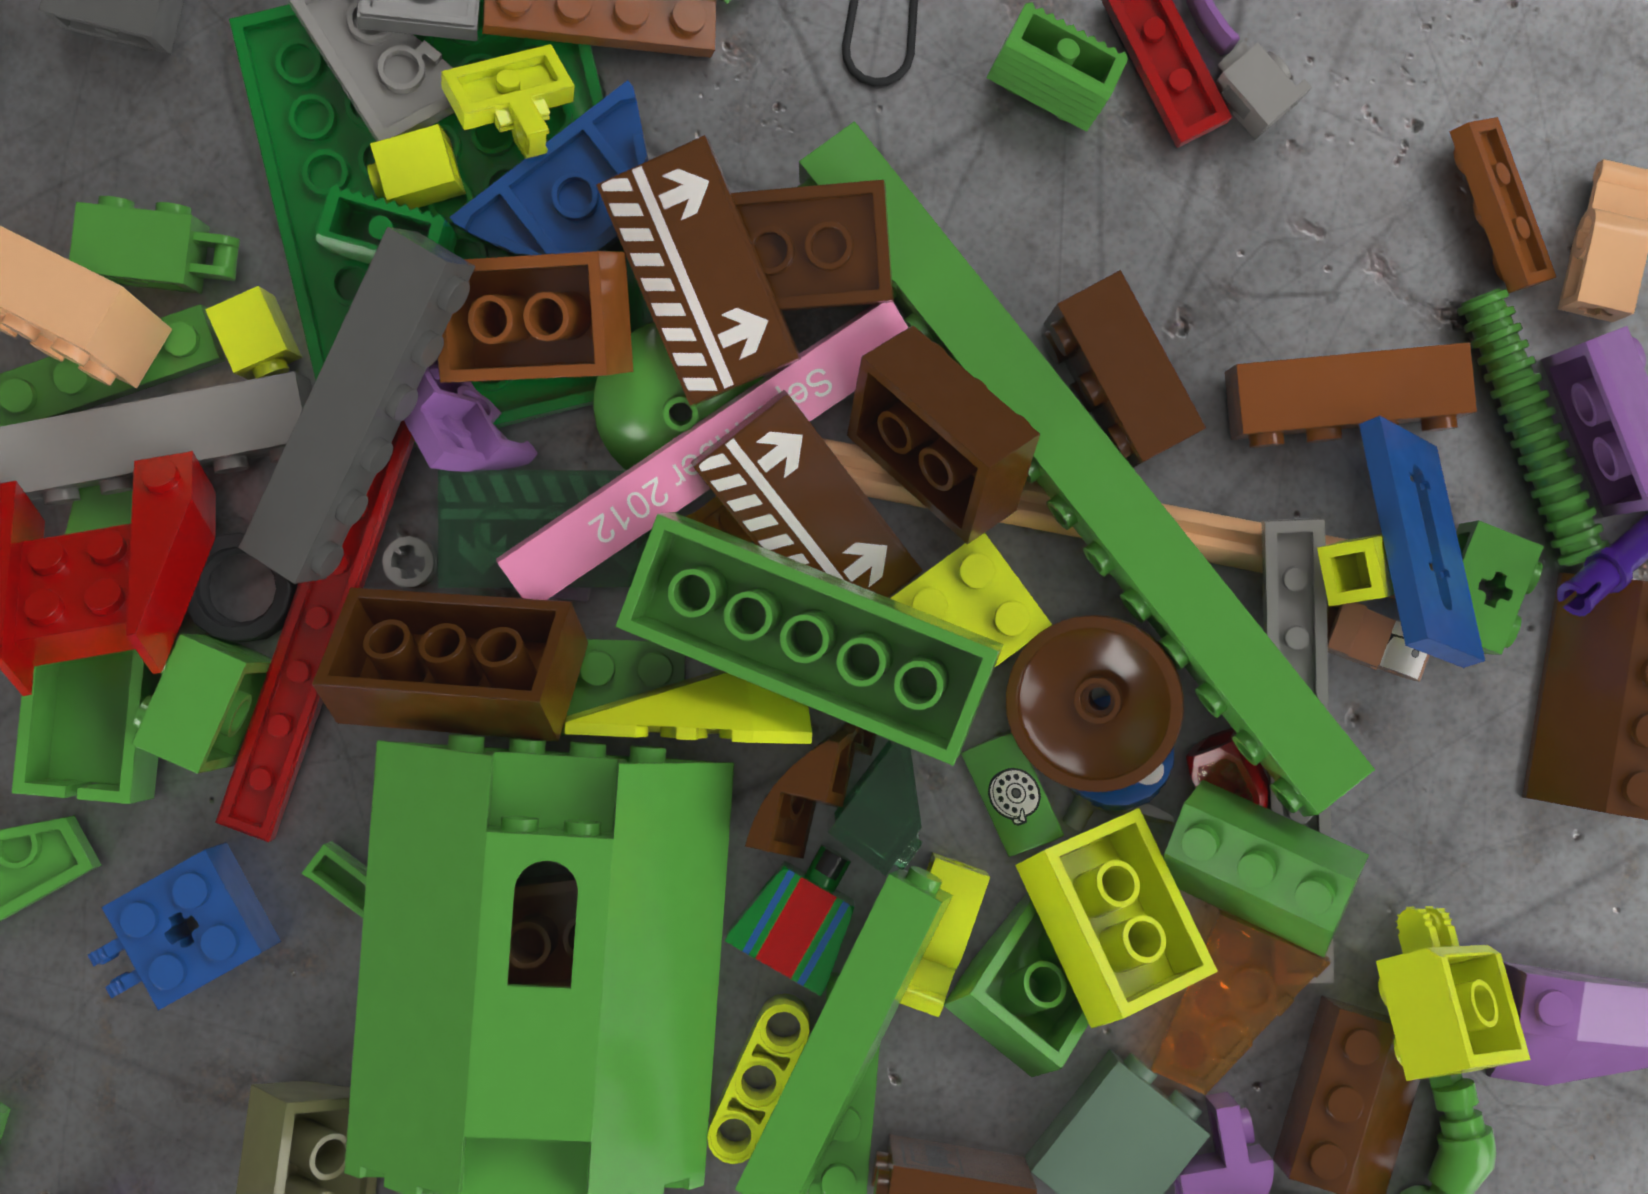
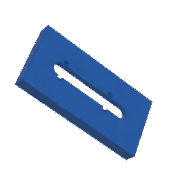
M1377 416L1359 424L1405 646L1462 668L1484 662V652L1437 446L1382 416Z

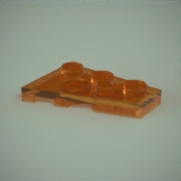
M1220 909L1205 941L1206 948L1218 972L1184 988L1151 1063V1070L1204 1095L1253 1046L1255 1038L1277 1015L1280 1017L1293 1004L1294 997L1314 976L1317 978L1331 964L1330 958L1326 955L1323 958Z

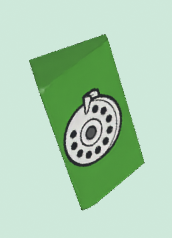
M1011 729L961 752L1008 857L1050 843L1064 836L1036 772L1017 745Z

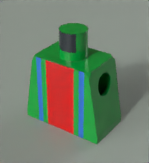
M821 844L806 872L784 861L732 923L724 941L817 995L822 996L855 908L852 898L836 890L851 861Z

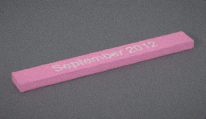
M889 302L871 305L800 353L801 360L773 371L696 423L691 429L684 431L496 558L498 565L523 599H549L651 530L657 514L677 512L710 490V487L692 466L691 461L781 391L785 390L809 422L853 393L856 389L861 357L908 329L895 304Z

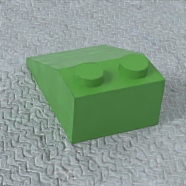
M1027 892L972 959L946 999L944 1007L1030 1077H1035L1062 1069L1089 1023Z

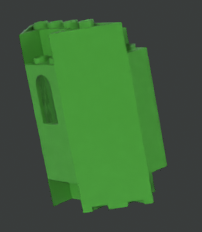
M449 734L448 745L377 740L344 1173L357 1178H384L385 1188L402 1194H664V1188L691 1190L704 1186L734 763L666 758V748L654 746H630V756L606 755V744L591 742H570L569 752L545 751V740L509 738V748L484 747V736ZM553 861L565 866L573 874L577 883L578 897L571 987L508 984L515 884L522 871L536 862Z

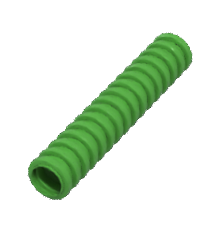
M1498 288L1462 303L1461 307L1456 311L1459 316L1465 315L1468 323L1463 326L1465 333L1472 332L1475 340L1471 341L1470 345L1472 349L1478 348L1481 357L1477 358V363L1479 366H1486L1488 373L1483 376L1485 382L1492 381L1495 390L1491 391L1490 395L1492 399L1499 398L1501 407L1497 408L1498 415H1505L1508 423L1504 424L1503 427L1505 432L1512 431L1515 439L1510 442L1512 449L1519 448L1522 455L1517 458V462L1519 465H1526L1528 472L1523 475L1526 482L1532 481L1535 488L1530 491L1533 499L1539 498L1541 506L1537 508L1539 515H1546L1548 522L1543 525L1546 532H1553L1555 538L1550 541L1552 548H1559L1562 554L1558 556L1557 561L1559 565L1573 566L1585 562L1586 557L1592 552L1610 546L1609 540H1602L1599 533L1604 530L1602 523L1595 524L1593 516L1597 514L1595 506L1588 507L1586 499L1591 496L1589 490H1581L1579 483L1584 478L1582 473L1575 474L1572 466L1577 461L1575 456L1568 457L1565 449L1570 447L1568 439L1561 440L1558 432L1563 430V426L1561 423H1554L1552 415L1556 414L1557 411L1555 406L1548 407L1545 400L1550 396L1548 389L1541 391L1538 382L1543 380L1542 374L1534 373L1531 365L1536 363V359L1534 356L1528 357L1525 348L1530 346L1527 339H1520L1518 332L1523 330L1520 322L1514 324L1511 316L1516 313L1515 307H1508L1505 302V298L1510 296L1508 290Z

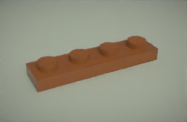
M483 0L482 34L711 58L715 51L716 0Z

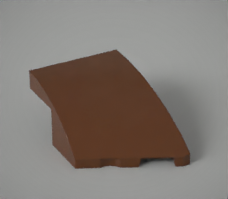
M845 722L790 767L762 802L751 824L745 847L804 859L816 803L837 808L843 807L854 755L859 753L872 756L877 734Z

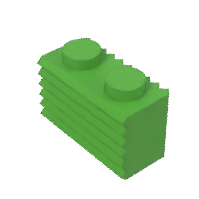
M1033 2L1025 3L986 78L1004 87L1010 93L1023 97L1051 112L1057 118L1067 121L1087 132L1111 97L1128 58L1125 52L1117 53L1115 47L1107 48L1105 41L1097 42L1095 36L1087 37L1084 30L1077 31L1074 24L1067 26L1064 19L1056 20L1053 13L1046 15L1043 8L1036 9Z

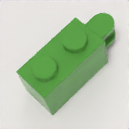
M99 196L98 204L76 202L69 260L119 285L202 294L204 278L223 281L236 280L240 239L209 233L210 227L191 214L192 209L184 205L157 202L155 210L135 208V202L114 196ZM208 247L214 248L213 265H206Z

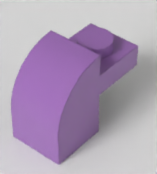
M1228 1092L1205 1095L1215 1152L1194 1155L1175 1179V1193L1269 1194L1274 1176L1273 1159L1260 1144L1246 1145L1255 1141L1253 1124L1248 1109L1246 1107L1240 1108V1105Z

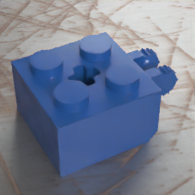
M225 842L197 853L101 907L118 938L88 954V957L93 966L98 964L104 965L117 958L120 952L125 950L136 970L125 972L112 979L110 984L105 986L109 996L113 998L143 982L159 1011L277 945L281 940L229 845ZM192 916L196 919L199 926L193 932L189 929L187 919Z

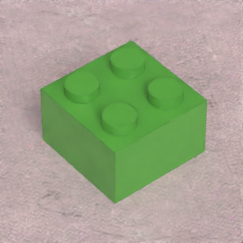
M180 634L178 640L174 641L164 669L160 673L162 676L153 696L148 695L142 701L135 714L133 726L138 730L131 745L196 774L234 766L272 658L239 643L214 638L209 634Z

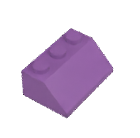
M1625 326L1541 359L1603 517L1648 510V376L1644 369L1646 366V355L1640 342L1631 336L1628 326Z

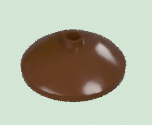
M1083 615L1053 624L1040 632L1025 646L1013 665L1009 676L1006 692V711L1010 729L1017 745L1037 770L1053 781L1069 788L1088 792H1107L1122 789L1141 781L1163 763L1174 747L1181 731L1184 716V695L1180 677L1174 663L1164 648L1151 635L1122 619L1103 615ZM1094 688H1104L1109 692L1111 696L1109 706L1101 707L1093 701L1092 692Z

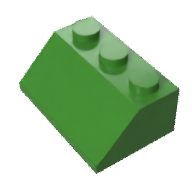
M1205 780L1200 782L1184 802L1164 853V860L1179 890L1323 958L1329 949L1369 857V854Z

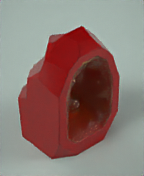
M1232 727L1214 733L1198 742L1186 755L1190 776L1195 787L1202 780H1205L1259 806L1268 807V778L1260 762L1257 765L1251 764L1238 750L1232 739L1237 733Z

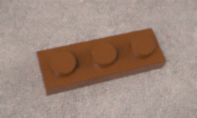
M1494 117L1471 121L1449 131L1455 146L1453 152L1455 163L1458 169L1466 176L1474 198L1473 210L1478 223L1485 228L1494 252V269L1498 277L1505 282L1508 293L1533 287L1556 278L1555 270L1499 118Z

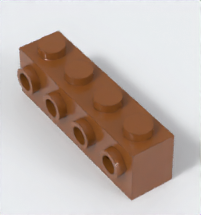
M1470 342L1236 364L1224 372L1231 440L1249 439V448L1284 445V435L1306 433L1307 443L1342 439V430L1360 428L1359 424L1377 416H1382L1398 426L1399 424L1421 422L1422 432L1450 430L1458 428L1457 419L1477 412Z

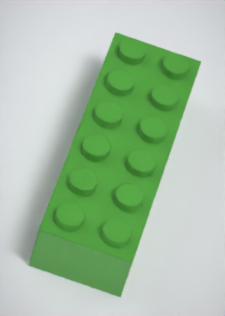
M676 512L657 514L615 626L954 766L960 755L1004 645Z

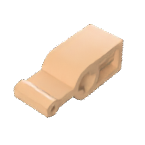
M1603 159L1597 163L1588 209L1582 216L1576 229L1558 310L1615 322L1635 312L1648 255V169Z

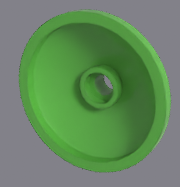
M652 321L631 331L634 372L597 377L593 401L596 426L611 456L627 471L762 380L763 377L698 405L690 406L655 322ZM676 403H685L691 408L692 414L684 421H677L671 417L669 413L670 408Z

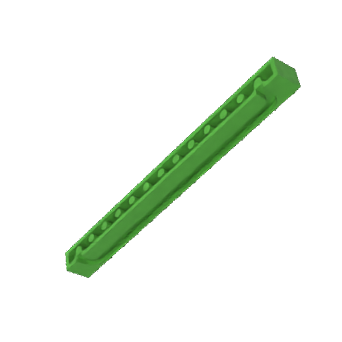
M852 122L799 161L800 185L797 187L884 179L886 183L893 298L896 305L906 316L904 321L908 328L914 325L932 342L939 344L953 360L974 378L981 380L994 395L1015 413L1023 416L1040 433L1026 481L1030 484L1035 481L1039 483L1051 498L1046 504L1053 517L1066 530L1074 527L1087 544L1083 551L1091 565L1102 576H1106L1109 573L1124 590L1120 598L1126 609L1140 623L1147 620L1162 638L1158 643L1168 653L1176 669L1181 670L1185 667L1199 685L1195 689V693L1203 706L1217 718L1223 715L1237 734L1232 739L1241 754L1253 765H1257L1260 762L1275 780L1270 787L1280 803L1293 814L1299 811L1303 817L1319 815L1375 771L1374 767L856 122Z

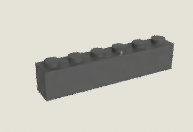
M387 227L238 548L294 584L326 579L327 576L335 571L343 558L344 549L342 545L351 526L361 518L367 508L368 497L366 494L375 475L386 466L393 452L391 442L401 421L406 419L416 406L419 383L427 367L437 360L443 349L444 339L442 335L452 314L463 306L470 290L468 281L474 271V265L418 232Z

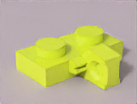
M551 44L441 71V88L463 129L468 130L495 123L499 132L511 130L514 142L525 159L548 152L546 134H549V128L545 120L550 119L549 108L574 101L575 85Z

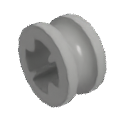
M411 536L399 537L391 542L384 551L382 558L383 571L387 578L397 586L412 589L420 588L430 583L437 575L439 568L438 554L434 547L426 540ZM414 546L415 555L423 557L425 565L423 570H414L417 575L415 578L407 579V570L398 568L397 560L399 555H408L405 550L407 547Z

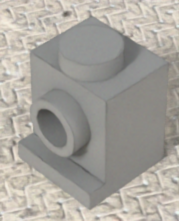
M1243 41L1217 65L1223 73L1215 84L1227 108L1255 140L1296 106L1312 88L1305 79L1295 86L1290 80L1291 74L1286 63L1274 52H1266L1258 42L1250 48Z

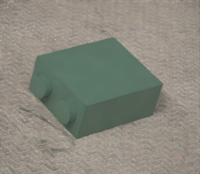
M1109 1049L1028 1151L1025 1159L1030 1172L1057 1194H1164L1210 1137V1134L1198 1120L1203 1111L1177 1089L1170 1096L1164 1093L1152 1083L1158 1075L1134 1054L1129 1053L1125 1060H1123Z

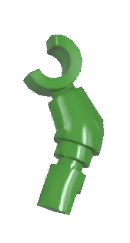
M1462 1073L1429 1078L1436 1109L1445 1113L1439 1117L1442 1130L1437 1135L1439 1148L1426 1177L1432 1184L1431 1186H1411L1402 1190L1399 1194H1474L1494 1170L1497 1154L1492 1127L1484 1123L1482 1112L1473 1108L1479 1103L1474 1080L1463 1078Z

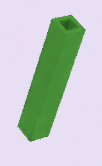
M910 866L908 871L900 868L888 875L735 1188L739 1193H807L953 896L940 889L942 880L934 874L917 866Z

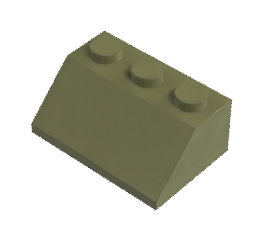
M310 1081L251 1084L236 1194H375L378 1177L357 1178L344 1173L351 1087Z

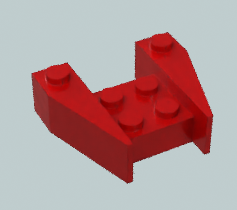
M189 451L134 461L130 524L44 538L45 520L18 482L0 483V670L22 696L32 695L34 666L133 649L138 652L153 674L162 673L215 541L216 491L194 452Z

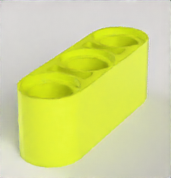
M787 993L774 995L761 1007L715 1106L707 1139L713 1155L722 1162L738 1164L750 1159L808 1041L810 1032L809 1011L804 1002L795 995ZM788 1012L798 1019L800 1028L791 1036L780 1037L771 1032L768 1027V1020L776 1013ZM752 1066H765L773 1072L776 1080L765 1089L752 1088L744 1079L743 1074ZM728 1119H739L748 1125L751 1133L744 1140L735 1142L725 1138L720 1132L719 1127Z

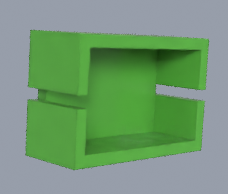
M135 649L34 666L32 695H21L12 793L57 798L77 796L79 800L133 804L154 799L158 756L131 744L138 730L133 726L135 714L142 701L148 695L153 696L162 674H153Z

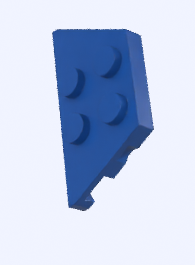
M628 80L546 142L548 149L546 154L524 159L450 216L453 223L460 230L514 256L606 251L619 241V238L596 184L649 161L636 94L632 84Z

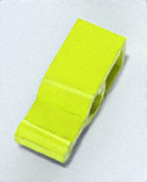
M932 852L926 871L942 880L940 889L953 896L900 1004L939 1017L955 970L959 966L966 949L990 876L985 870Z

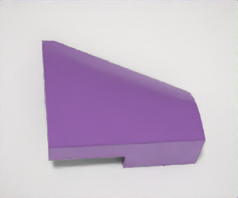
M438 358L431 366L427 367L417 388L418 400L416 406L404 421L430 468L460 472L494 471L527 465L538 455L528 441L519 443L508 440L493 424L502 413L489 399L481 395L474 388L471 381L440 383Z

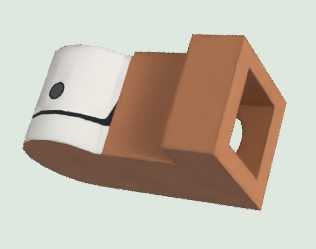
M1358 602L1335 606L1328 605L1327 607L1328 653L1374 670L1380 669L1402 678L1417 682L1421 681L1430 655L1405 646L1401 622L1369 610L1367 606Z

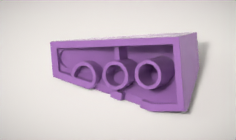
M1504 962L1531 1060L1488 1068L1486 1070L1487 1076L1548 1086L1648 1068V983Z

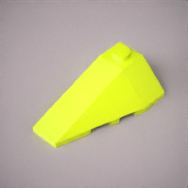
M721 670L566 716L562 732L568 735L637 738L648 737L649 732L660 733L661 737L676 738L678 740H698L708 738V734H719V738L732 739V742L812 744V727L808 706Z

